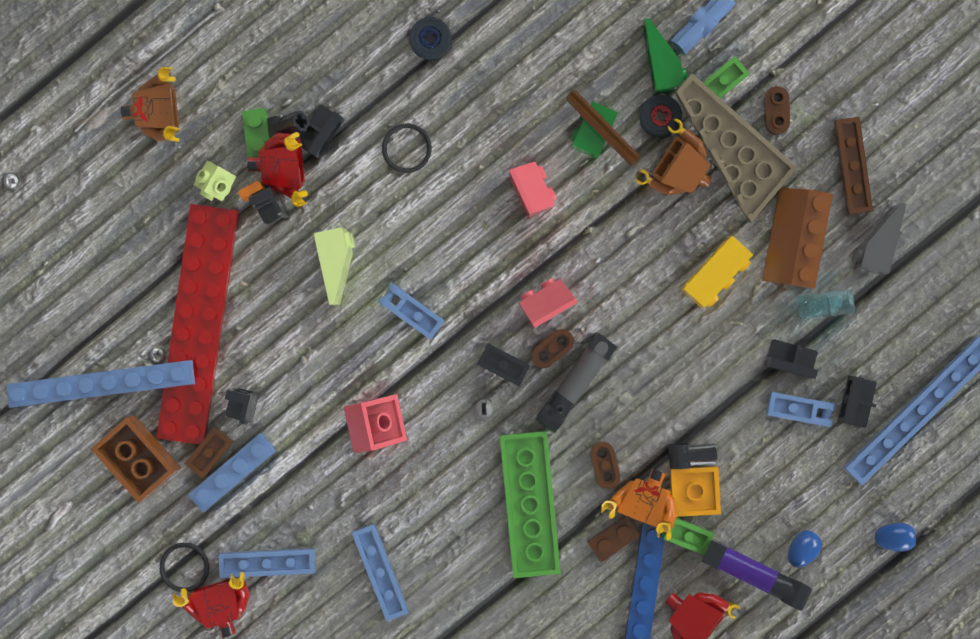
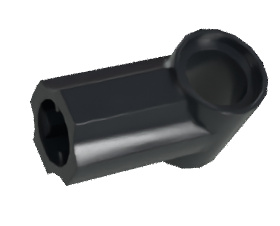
M295 111L287 115L267 118L270 138L279 132L287 134L298 132L300 134L305 132L310 125L309 117L303 111Z
M689 443L668 444L670 469H688L691 466L717 464V450L714 443L690 445Z

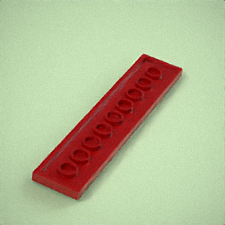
M190 204L167 363L193 360L195 384L163 388L156 437L158 439L200 445L207 436L239 211Z

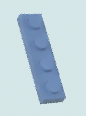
M261 432L189 493L188 496L204 513L277 450Z
M375 523L353 531V538L386 621L409 613V608Z
M315 548L222 552L218 554L220 578H230L231 573H233L234 577H240V572H244L245 577L313 574L316 572Z

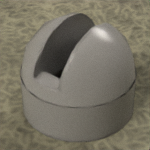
M481 399L476 403L475 413L479 417L488 418L492 415L494 407L490 400ZM482 403H486V415H482Z

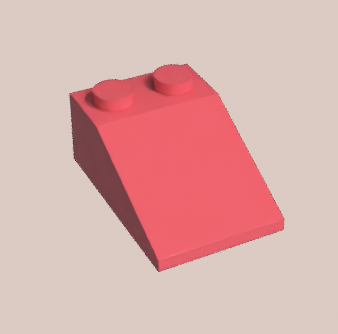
M551 278L541 284L542 290L535 293L532 289L520 296L523 301L519 302V305L533 328L578 303L561 279L555 281L554 278Z

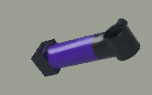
M715 539L711 540L701 561L780 599L785 604L800 611H803L813 590L808 585L771 569Z

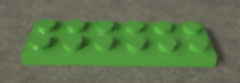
M547 431L500 435L513 578L561 574Z

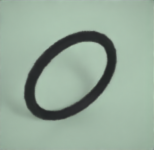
M410 123L400 124L390 129L382 143L384 160L392 169L402 173H413L423 168L429 161L432 152V144L426 131ZM403 128L418 131L422 134L427 144L424 160L412 168H401L395 165L387 153L389 138L393 133Z
M185 542L177 543L169 547L162 555L159 567L160 575L164 583L172 590L181 592V589L185 588L187 592L198 589L206 581L209 574V561L204 551L197 545ZM182 547L194 549L204 561L203 576L198 583L191 587L176 586L169 581L165 574L166 558L175 549Z

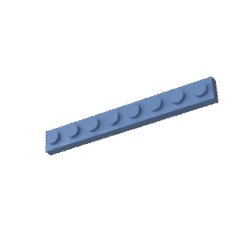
M977 335L843 467L860 485L863 486L980 370V335Z
M193 360L20 382L6 384L9 408L191 385L195 384Z

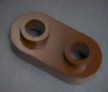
M780 86L770 88L764 95L765 128L773 135L784 133L790 126L789 94L785 88ZM775 94L781 96L780 102L774 100ZM775 118L782 120L781 126L775 124Z
M564 329L552 333L533 349L531 355L533 363L539 368L550 367L572 349L574 345L572 334ZM564 337L566 339L565 345H558L557 339ZM543 351L548 354V358L544 361L539 359V354Z
M596 442L590 451L596 480L602 488L612 489L620 481L614 448L608 442ZM600 449L606 450V455L604 457L598 456V451ZM610 472L612 474L611 479L605 480L603 478L604 473Z

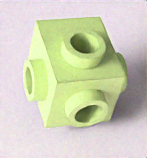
M207 160L203 169L198 172L193 185L201 189L199 194L212 201L215 197L223 201L225 196L229 194L236 176Z

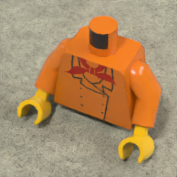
M654 469L651 471L648 482L638 478L635 481L628 482L609 501H605L601 506V513L606 509L611 510L609 513L610 519L614 518L616 509H618L617 512L656 527L657 538L660 537V533L667 532V540H670L672 537L671 529L678 515L675 498L671 495V491L661 487L665 473Z

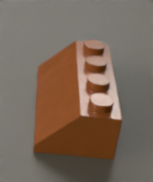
M779 189L762 281L802 289H815L833 194L810 189Z

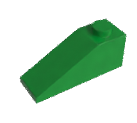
M650 18L645 19L642 28L653 95L676 91L687 78V71L685 68H682L681 61Z

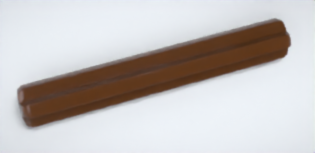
M576 90L568 94L566 101L629 165H634L639 160L640 155Z

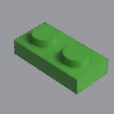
M734 56L703 83L721 99L749 76L750 73Z
M266 108L242 111L248 158L259 157V150L265 141L270 138Z
M676 517L671 529L672 537L667 541L705 555L714 533ZM662 532L661 537L664 540H667V532Z

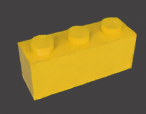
M729 236L680 290L700 308H705L706 306L710 308L719 299L717 294L723 288L727 290L735 282L733 278L738 271L742 273L752 263L749 259L753 254L734 236Z

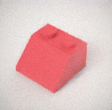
M532 162L509 170V178L528 219L555 206L554 201L557 198L552 187L547 188L544 182L547 176L542 165L537 166L536 162Z
M397 394L343 406L354 453L372 451L407 441Z

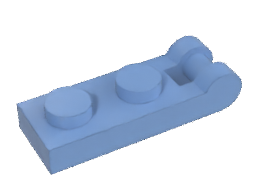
M391 282L387 287L388 291L384 296L381 295L377 302L431 340L445 320ZM396 295L402 298L397 306L391 302Z
M770 391L766 415L832 427L833 420H831L832 411H835L836 404ZM817 408L822 409L821 418L816 417Z

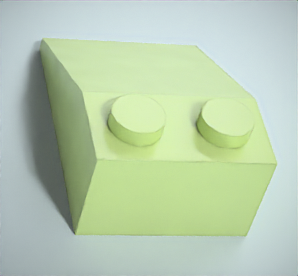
M343 227L314 233L329 305L334 306L341 303L353 255L352 248L355 247L353 234H350Z

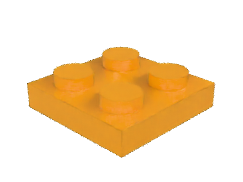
M718 466L670 469L671 495L675 498L677 517L721 514Z

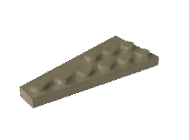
M691 73L674 93L746 219L752 223L797 167Z

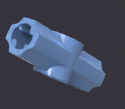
M711 0L704 8L701 7L687 21L688 24L671 40L673 47L685 56L702 38L705 39L716 28L719 21L735 6V1Z

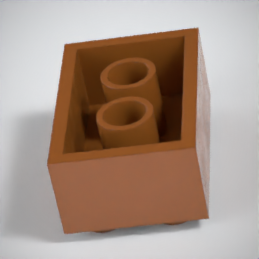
M136 415L126 417L91 448L95 455L138 503L149 498L182 468Z

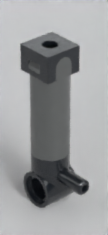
M596 333L554 394L542 407L535 420L555 433L604 363L609 360L617 349V346L601 334Z

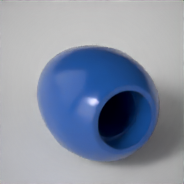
M906 523L888 524L875 532V541L879 546L888 550L907 551L916 545L915 529Z
M809 530L798 533L792 540L788 550L789 563L795 568H801L810 564L821 551L822 541L820 537Z

